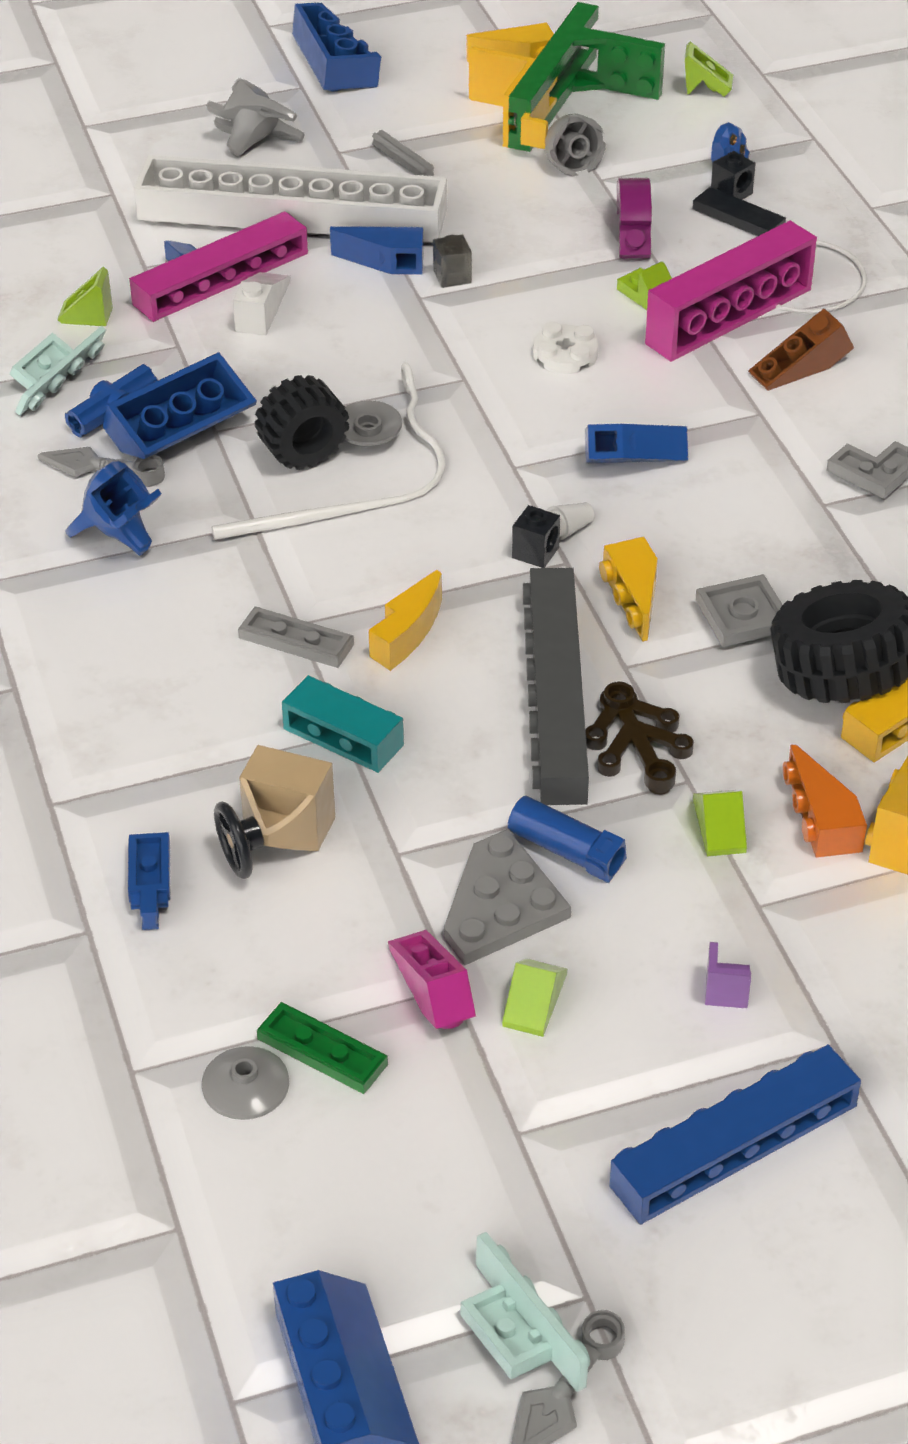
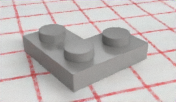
M895 441L875 457L847 443L828 459L827 471L885 499L908 479V447Z

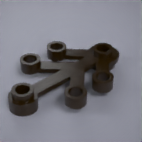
M618 681L608 684L600 695V706L603 711L595 723L585 729L587 748L601 750L606 747L608 729L617 717L623 726L608 749L599 754L597 767L599 773L608 777L617 775L621 770V757L632 743L645 768V785L654 794H666L675 785L676 767L668 760L658 759L649 740L670 747V754L674 758L687 759L693 754L694 741L692 737L687 734L673 733L679 728L680 716L676 710L661 708L638 700L633 687L628 683ZM636 715L655 720L656 726L638 721Z

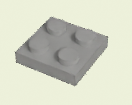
M764 574L696 589L695 600L722 647L771 636V622L783 604Z

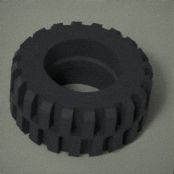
M852 580L848 583H842V581L831 582V585L824 587L819 585L811 588V591L807 593L801 592L795 595L792 601L787 600L780 610L777 611L771 622L770 630L778 677L786 688L795 695L799 694L804 699L811 700L814 698L821 703H829L830 701L850 703V700L854 699L863 701L871 699L872 695H883L890 692L893 686H901L908 678V596L903 591H899L895 586L890 584L884 586L878 581L867 583L863 582V580Z

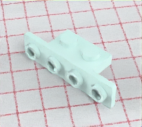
M100 326L74 350L52 332L12 367L9 375L28 390L23 393L15 412L21 416L29 408L32 411L36 410L45 399V394L49 391L55 393L62 386L66 379L65 377L69 373L74 376L83 367L85 359L88 357L95 358L105 345L102 339L107 330Z
M487 1232L477 1235L476 1266L491 1284L492 1288L461 1301L460 1315L510 1379L552 1361L576 1392L586 1388L590 1357L584 1344L578 1339L574 1340L568 1333L557 1311L552 1307L548 1308L537 1295L535 1286L530 1278L525 1275L522 1276L511 1263L507 1250L502 1245H497Z

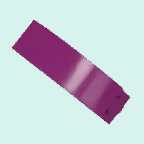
M618 178L619 259H650L652 222L650 179Z

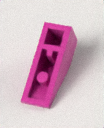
M427 930L388 941L389 950L422 1014L436 1029L455 1028L460 1026L463 1020L476 1017L467 969Z

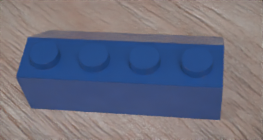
M217 352L107 404L103 429L121 453L146 459L255 406L257 400L220 352Z
M320 1270L272 1282L277 1320L315 1444H419L366 1284Z

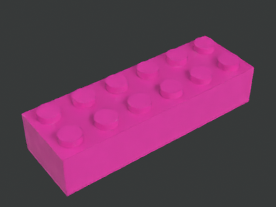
M790 220L648 290L645 344L672 362L775 309L778 304L783 305L810 291L817 237Z

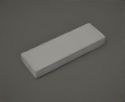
M254 606L238 628L240 639L339 668L354 646V635Z

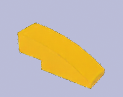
M435 570L386 603L385 619L369 629V655L391 671L404 661L420 645L430 631L442 602V573Z

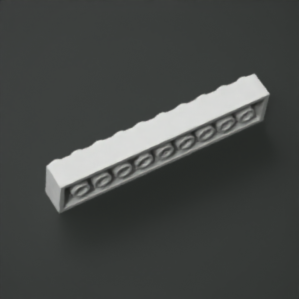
M148 155L134 187L137 220H147L153 223L173 222L181 225L199 224L210 227L226 226L245 229L285 211L307 227V234L330 235V226L423 227V243H438L447 211V177Z

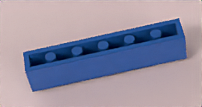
M829 1044L814 1052H805L794 1063L781 1070H772L766 1073L760 1081L745 1089H736L729 1093L721 1102L709 1108L698 1109L687 1120L676 1126L663 1128L646 1142L634 1148L628 1147L620 1151L611 1160L609 1187L641 1225L857 1107L861 1079Z

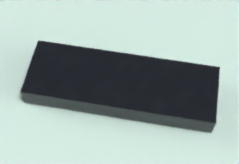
M712 187L706 189L693 200V210L756 236L786 223V217Z

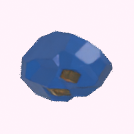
M730 122L720 125L712 142V163L732 151L740 153L749 159L750 152L746 147L747 139L741 128Z

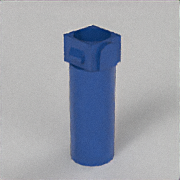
M529 796L521 797L509 816L508 829L510 832L585 868L586 872L607 883L612 880L627 859L625 839L607 830L601 832Z

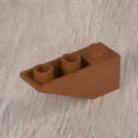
M823 308L750 368L748 372L769 391L831 368L853 350L854 346L843 324Z

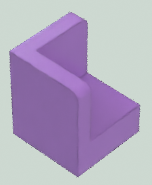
M710 942L706 973L705 1005L748 1008L751 984L750 965L717 963L718 942Z

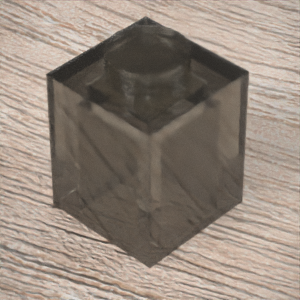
M463 234L447 235L443 238L433 239V271L441 288L472 283V251Z

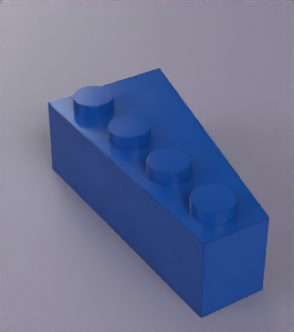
M295 4L292 35L322 88L336 92L340 89L378 87L381 55L376 51L371 53L368 50L369 45L363 39L356 40L353 37L354 31L348 26L340 25V19L324 4Z

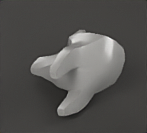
M241 78L236 80L232 86L233 92L225 105L212 101L207 103L208 111L219 116L214 119L215 126L231 134L227 147L232 154L238 157L267 135L291 141H302L305 136L304 132L287 125L279 119L294 122L297 118L295 112L271 100L267 93L247 80Z

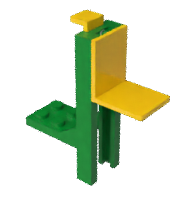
M577 2L536 59L472 46L469 49V99L503 107V147L531 152L534 147L545 149L548 126L572 92L607 89L659 100L663 88L665 43L591 29L598 20L599 6ZM581 46L589 47V48H588V49H582ZM598 49L597 72L588 70L597 57Z

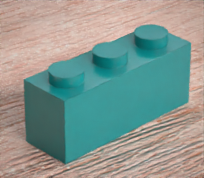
M309 675L282 701L284 730L377 773L404 746L402 717Z

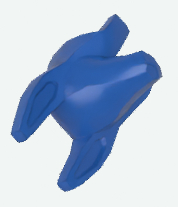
M120 461L111 462L98 470L89 480L84 491L81 513L67 527L65 532L71 538L81 531L95 526L105 535L117 539L141 556L149 549L152 540L144 527L140 511L156 502L162 493L159 489H156L149 494L139 476L125 463Z

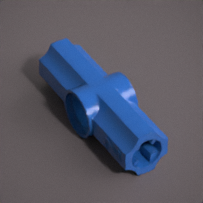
M142 364L114 383L102 380L94 386L90 398L65 413L66 424L74 435L81 438L104 423L107 404L158 381V378L153 374L150 367Z

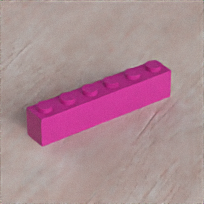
M284 211L129 278L132 305L154 322L240 284L241 281L259 272H268L308 254L307 227Z

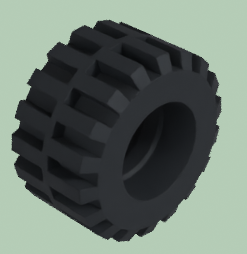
M302 375L294 376L291 381L287 378L281 381V385L277 388L275 386L269 390L271 393L267 397L264 396L260 401L262 407L257 408L255 413L258 418L254 421L255 428L257 429L256 433L280 464L283 463L287 468L295 467L296 470H303L305 466L313 468L320 461L324 463L329 459L328 456L331 453L335 454L339 450L338 445L344 443L347 437L344 432L349 430L348 412L329 387L319 378L316 380L311 375H307L305 378Z

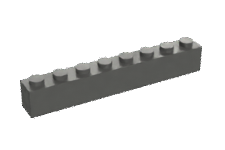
M530 568V583H523V605H530V608H524V630H531V633H525V654L533 655V658L526 659L527 681H534V684H528V707H535V711H529V733L537 734V738H531L530 740L531 761H538V766H532V789H540V802L545 805H588L589 772L574 568Z

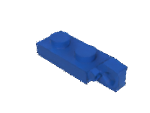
M169 832L129 835L128 896L131 910L140 909L142 930L159 929V908L169 906Z

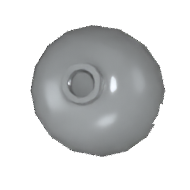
M568 114L557 119L548 129L545 138V152L549 161L559 171L571 176H577L578 174L575 172L587 169L590 172L594 170L602 160L605 152L606 143L603 142V129L595 120L580 114Z

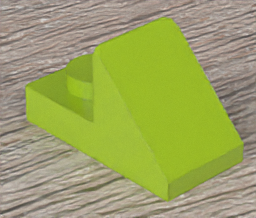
M690 41L686 45L684 59L687 94H690L703 80L711 91H717L725 97L732 90L733 74Z
M659 262L646 269L639 268L618 278L617 290L647 310L648 290L672 279L665 263Z

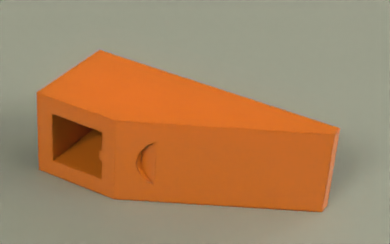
M796 744L790 745L789 761L783 763V776L786 785H791L793 789L792 801L794 811L802 815V833L805 842H811L816 858L862 853L867 824L857 796Z

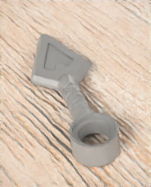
M91 447L38 454L39 460L74 477L93 470L98 471L111 462L120 461L125 463L139 476L145 486L157 485L165 478L163 460L155 454L146 459L137 457L134 461L98 457ZM151 468H154V469H155V470L149 471V472H142V471L145 470V469H151Z
M598 1310L591 1313L585 1318L582 1325V1343L590 1357L588 1372L597 1360H609L616 1357L624 1346L625 1328L622 1319L608 1310ZM606 1326L615 1331L617 1336L611 1343L599 1344L591 1338L590 1333L596 1327ZM563 1375L553 1387L522 1392L511 1444H550L577 1427L570 1398L575 1389Z

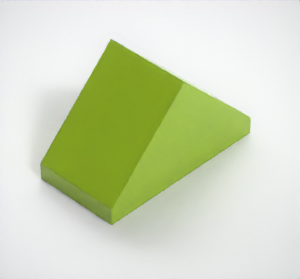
M105 267L97 271L64 301L57 318L60 323L107 326L113 305L109 273Z
M727 790L693 793V803L707 857L746 853L747 842L742 791Z
M531 959L516 962L502 1027L543 1037L566 979L568 968Z

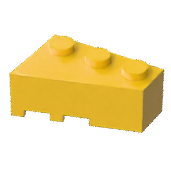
M908 756L900 770H894L889 788L877 807L875 822H871L865 839V845L871 846L868 863L907 875Z

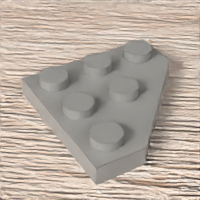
M506 829L473 844L444 925V939L462 963L467 965L571 918V906L510 830Z

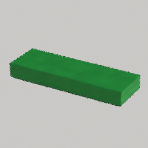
M283 1002L279 1003L256 1030L257 1039L362 1094L367 1092L388 1066V1055Z

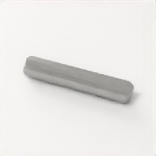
M379 130L378 133H373L372 138L374 139L372 144L415 175L434 176V166L385 131Z

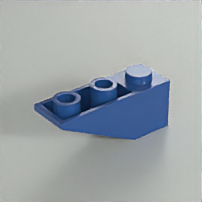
M330 226L332 256L389 274L423 275V227Z
M588 424L585 428L586 463L688 461L687 426Z

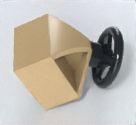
M257 745L239 777L243 820H239L234 809L226 802H219L214 808V822L222 850L233 872L242 879H246L252 874V850L268 846L292 850L319 851L335 820L333 765L331 762Z

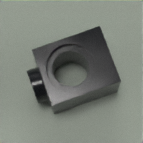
M735 151L726 154L713 162L711 187L739 199H745L753 194L756 163Z
M528 505L512 525V558L545 568L559 549L560 515Z

